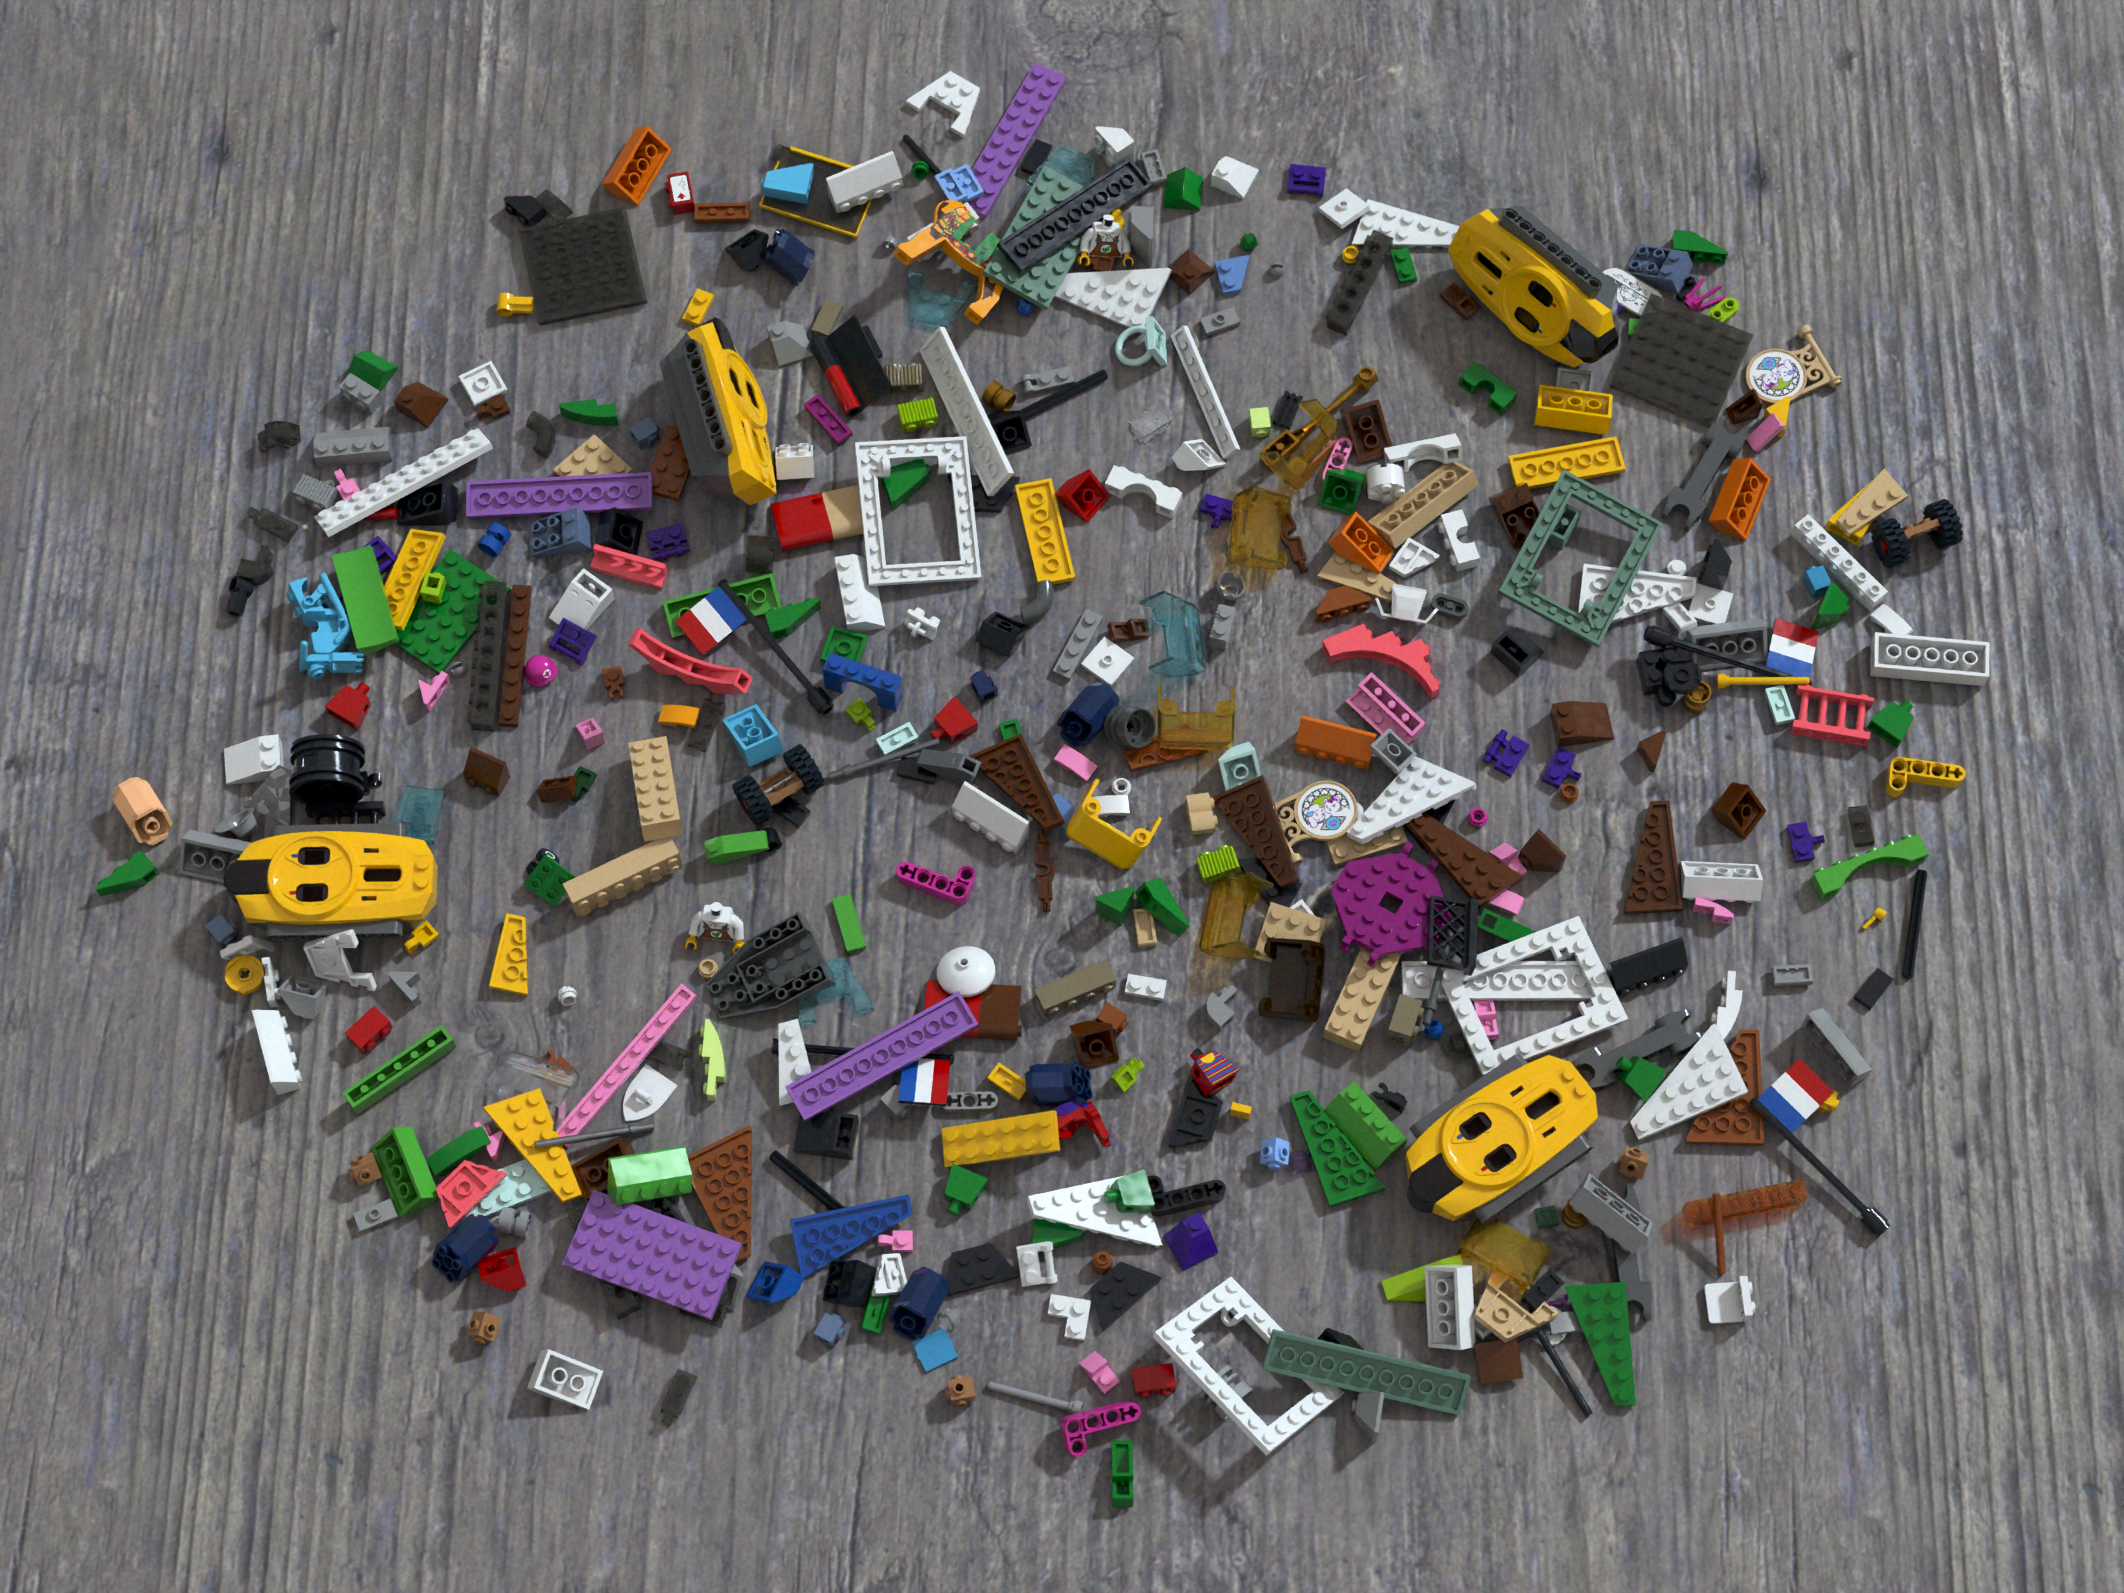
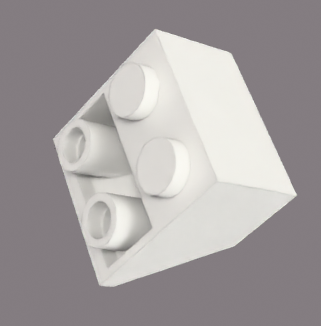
M1101 126L1095 128L1094 149L1098 155H1102L1105 158L1109 167L1114 168L1128 158H1131L1132 161L1134 160V140L1124 129Z
M800 443L798 446L783 444L776 447L777 480L814 478L813 445Z

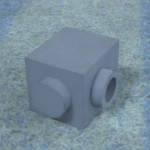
M649 417L629 428L632 439L641 450L648 445L655 444L660 439L658 432L660 428Z
M221 914L205 925L209 934L222 949L234 943L238 938L235 932L237 927L231 920L227 922Z
M825 1313L814 1332V1339L833 1348L837 1339L841 1340L845 1332L843 1321H841L842 1318L834 1313L830 1315Z

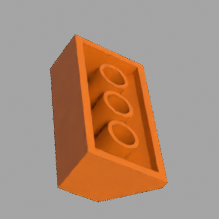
M648 126L635 128L601 185L613 196L636 206L639 205L672 148Z
M1751 458L1733 459L1708 521L1719 532L1746 541L1771 478Z
M1302 715L1294 751L1302 755L1310 754L1321 760H1333L1341 765H1353L1357 769H1369L1373 754L1369 746L1376 740L1377 734Z

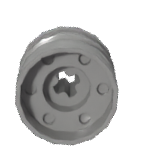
M1230 1365L1216 1372L1244 1402L1254 1392V1389L1245 1380L1236 1385L1234 1384L1239 1374L1236 1372L1230 1375L1233 1371ZM1202 1389L1199 1397L1203 1400L1209 1397V1395ZM1211 1397L1206 1401L1207 1405L1215 1403ZM1218 1405L1215 1407L1214 1412L1223 1421L1230 1418Z

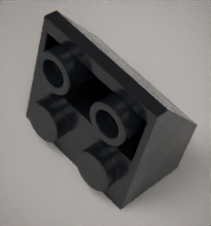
M1714 539L1713 545H1708L1698 580H1701L1702 585L1723 590L1732 560L1718 539Z
M1516 627L1505 631L1495 640L1490 653L1519 677L1544 654V651Z
M860 1260L831 1262L822 1300L849 1307H866L875 1267Z

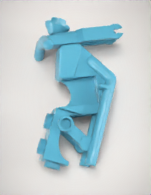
M326 573L319 575L321 584L318 585L316 591L311 596H306L305 598L303 593L307 591V577L289 583L286 595L289 602L294 605L297 618H301L305 627H318L317 632L310 634L311 655H308V643L306 641H301L299 672L305 673L308 670L307 675L311 679L323 677L326 670H329L331 673H362L363 669L356 668L363 667L361 663L364 659L357 658L363 657V653L341 652L351 642L352 629L348 615Z

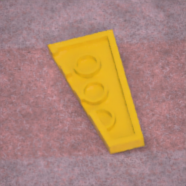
M506 913L490 979V989L528 996L526 917Z

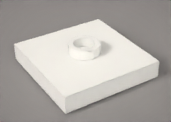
M1347 188L1319 207L1320 213L1341 229L1370 210L1366 202Z
M492 361L458 376L475 408L485 404L487 400L508 393V389Z
M1697 583L1695 597L1692 598L1689 613L1696 621L1708 625L1725 623L1733 593Z
M1104 636L1081 663V667L1109 687H1112L1133 663L1134 657Z

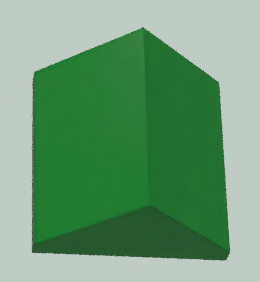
M1187 167L1167 174L1164 208L1200 211L1203 177Z
M366 350L353 356L347 376L351 373L381 392L398 370V366Z
M1131 886L1096 896V914L1121 926L1133 905L1134 887Z

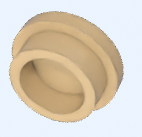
M705 959L699 964L698 971L703 978L709 979L718 971V966L715 961Z

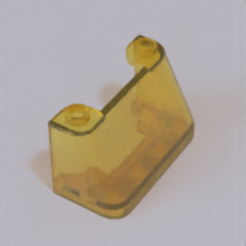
M1251 486L1234 497L1228 555L1230 564L1281 570L1286 567L1288 558L1285 552L1279 551L1281 522L1282 518L1291 512V496Z
M1476 1218L1459 1246L1456 1255H1460L1463 1261L1466 1258H1472V1263L1477 1261L1511 1280L1510 1284L1512 1285L1516 1282L1520 1287L1518 1291L1524 1294L1533 1286L1551 1252L1548 1249L1549 1246L1544 1242H1536L1495 1218L1485 1225Z

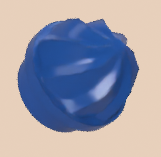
M1026 299L1016 301V309L1020 315L1028 316L1033 312L1034 304Z
M1431 1020L1430 1026H1425L1424 1033L1431 1040H1438L1443 1035L1444 1028L1440 1021Z

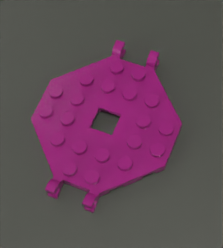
M1409 841L1405 843L1401 853L1348 861L1329 892L1334 900L1339 921L1342 922L1345 937L1339 949L1346 953L1353 942L1371 952L1367 965L1372 968L1375 967L1380 957H1386L1388 954L1410 953L1422 948L1428 950L1429 899L1431 895L1444 897L1435 875L1439 863L1433 857L1427 868L1408 858L1414 846ZM1384 896H1392L1402 903L1396 914L1379 906ZM1441 903L1434 904L1439 912L1445 909ZM1447 911L1443 916L1450 921L1451 915ZM1439 918L1434 920V924L1439 929L1445 925ZM1437 934L1433 937V940L1437 942L1440 936Z

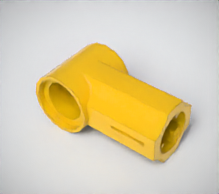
M500 293L498 295L496 312L498 315L509 317L513 313L533 314V297H514L510 293Z

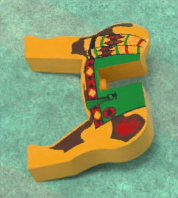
M954 200L942 201L935 208L932 226L918 233L911 241L901 243L893 255L908 266L941 247L955 263L979 277L976 302L971 303L964 312V315L978 326L998 302L1001 291L1005 288L982 275L997 249L998 242L1001 240L990 232L973 251L961 239L971 229L976 219L964 204Z

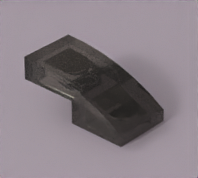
M547 189L535 198L545 206L548 216L559 224L573 213L562 200Z
M1867 805L1848 807L1849 824L1854 847L1873 846L1875 840L1870 826L1871 818Z

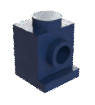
M978 671L970 677L971 686L980 703L998 696L997 686L994 685L990 676L987 677L984 671Z

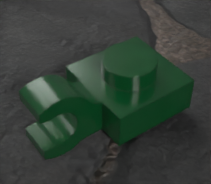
M581 766L578 767L574 774L577 777L574 798L570 799L576 803L580 799L582 791L588 792L597 777L595 772Z

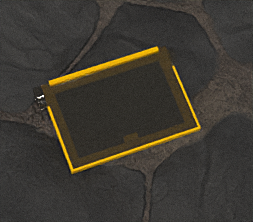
M778 144L773 155V161L777 162L774 170L808 163L814 164V175L807 204L765 197L763 195L759 208L857 239L873 199L868 200L863 205L851 207L846 212L837 213L828 196L826 184L827 177L854 166L792 146L789 148Z

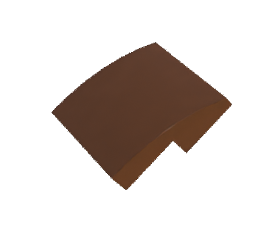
M1517 1337L1506 1343L1501 1339L1474 1344L1480 1384L1524 1378Z

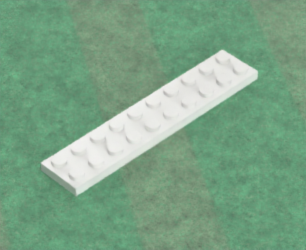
M938 327L919 351L959 436H966L968 455L987 496H994L1014 472L945 327Z
M478 428L471 430L461 438L452 440L448 445L437 448L433 453L420 457L416 462L402 467L401 470L394 474L387 475L381 481L370 484L368 488L361 492H355L351 498L345 501L341 500L334 506L320 511L314 518L325 534L330 537L492 450L493 446Z
M1402 961V995L1421 1001H1428L1437 966L1427 965V961ZM1518 961L1463 983L1470 1001H1590L1594 997L1577 961ZM1440 986L1437 1001H1447Z

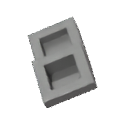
M1575 1311L1560 1312L1554 1320L1548 1322L1551 1336L1570 1333V1335L1583 1333Z

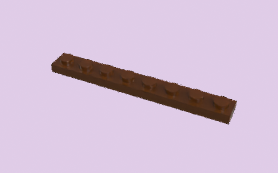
M513 585L499 726L518 727L532 599V586Z

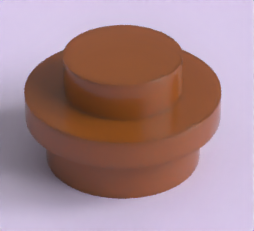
M1565 784L1561 787L1559 795L1564 802L1571 803L1577 800L1579 791L1575 785Z

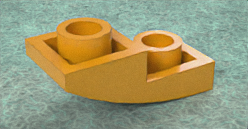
M662 705L658 724L695 728L699 708L683 705Z

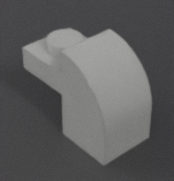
M1233 985L1228 989L1226 987L1222 989L1218 997L1212 992L1207 1000L1206 1017L1219 1033L1234 1020V1013L1227 1007L1237 997L1238 990Z

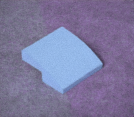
M968 164L953 171L949 168L935 175V179L948 200L965 203L984 195V190Z

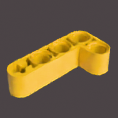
M1896 757L1891 761L1887 769L1885 789L1887 795L1897 798L1903 793L1907 782L1957 788L1961 785L1966 773L1964 768L1959 765ZM1894 766L1899 767L1901 771L1895 770ZM1913 769L1920 771V774L1915 773ZM1932 772H1937L1939 776L1933 775ZM1892 784H1897L1900 788H1895Z

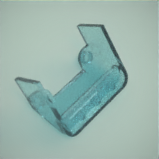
M1164 590L1141 600L1140 605L1152 609L1153 621L1163 627L1167 659H1162L1160 662L1148 666V669L1167 678L1198 675L1205 672L1206 659L1200 615L1197 607L1193 603Z

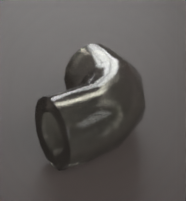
M533 411L526 424L527 428L533 430L537 435V441L533 450L539 456L548 459L556 444L555 430L546 417Z

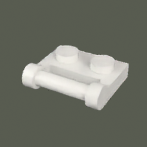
M1047 1241L1016 1246L1022 1287L1043 1283L1052 1284L1058 1281L1054 1270L1052 1242ZM1039 1251L1044 1252L1047 1274L1041 1275Z

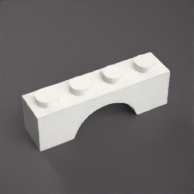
M1456 433L1384 448L1386 467L1387 464H1396L1402 468L1403 473L1409 472V468L1421 460H1437L1444 464L1463 460L1462 445Z
M1114 465L1105 482V490L1109 494L1121 499L1132 492H1142L1149 495L1155 502L1156 513L1171 519L1174 518L1182 502L1183 492H1180L1179 489L1165 486L1157 480H1150L1140 473L1130 472L1122 466Z

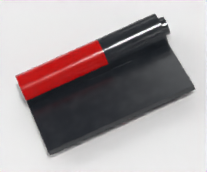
M855 315L829 336L816 335L811 338L809 346L846 417L856 416L893 387Z

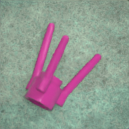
M1702 278L1684 296L1686 300L1683 303L1690 313H1696L1700 309L1727 298L1724 295L1702 304L1704 299L1721 289L1722 285L1717 286L1702 297H1699L1697 294L1693 295L1705 281V278Z

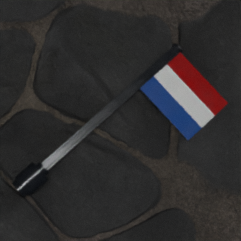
M773 1038L772 1054H777L779 1057L778 1039ZM804 1044L806 1053L844 1055L855 1049ZM929 1053L902 1068L898 1103L946 1107L950 1065L955 1060L952 1053L951 1055Z

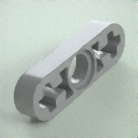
M990 1091L948 1092L947 1099L950 1098L952 1102H958V1098H961V1107H958V1103H952L950 1107L946 1103V1107L941 1108L949 1113L990 1112L997 1108L998 1097ZM968 1097L975 1100V1104L971 1107L963 1103ZM978 1097H981V1101H987V1098L990 1097L995 1102H992L990 1106L987 1105V1102H981V1106H978Z

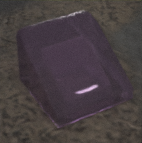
M1290 1151L1292 1174L1312 1172L1309 1152Z

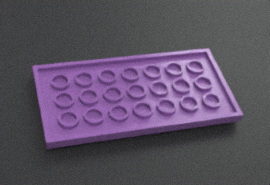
M593 1190L562 1265L712 1320L742 1248V1243L632 1203L616 1205L609 1195Z

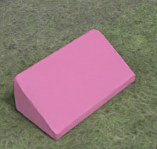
M1772 413L1746 440L1754 451L1759 452L1785 426Z

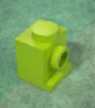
M426 572L420 590L423 601L441 604L446 586L445 576L437 572Z

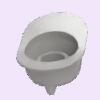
M250 807L243 812L224 819L216 826L215 832L231 831L238 837L251 835L259 829L257 820L253 815L254 808Z

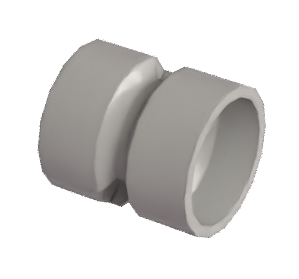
M503 1207L498 1222V1233L510 1235L514 1232L515 1236L526 1238L531 1227L532 1212L524 1210L516 1212L513 1208Z

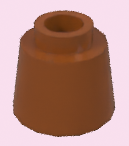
M1105 1251L1096 1253L1091 1262L1093 1271L1099 1275H1105L1114 1266L1110 1254Z

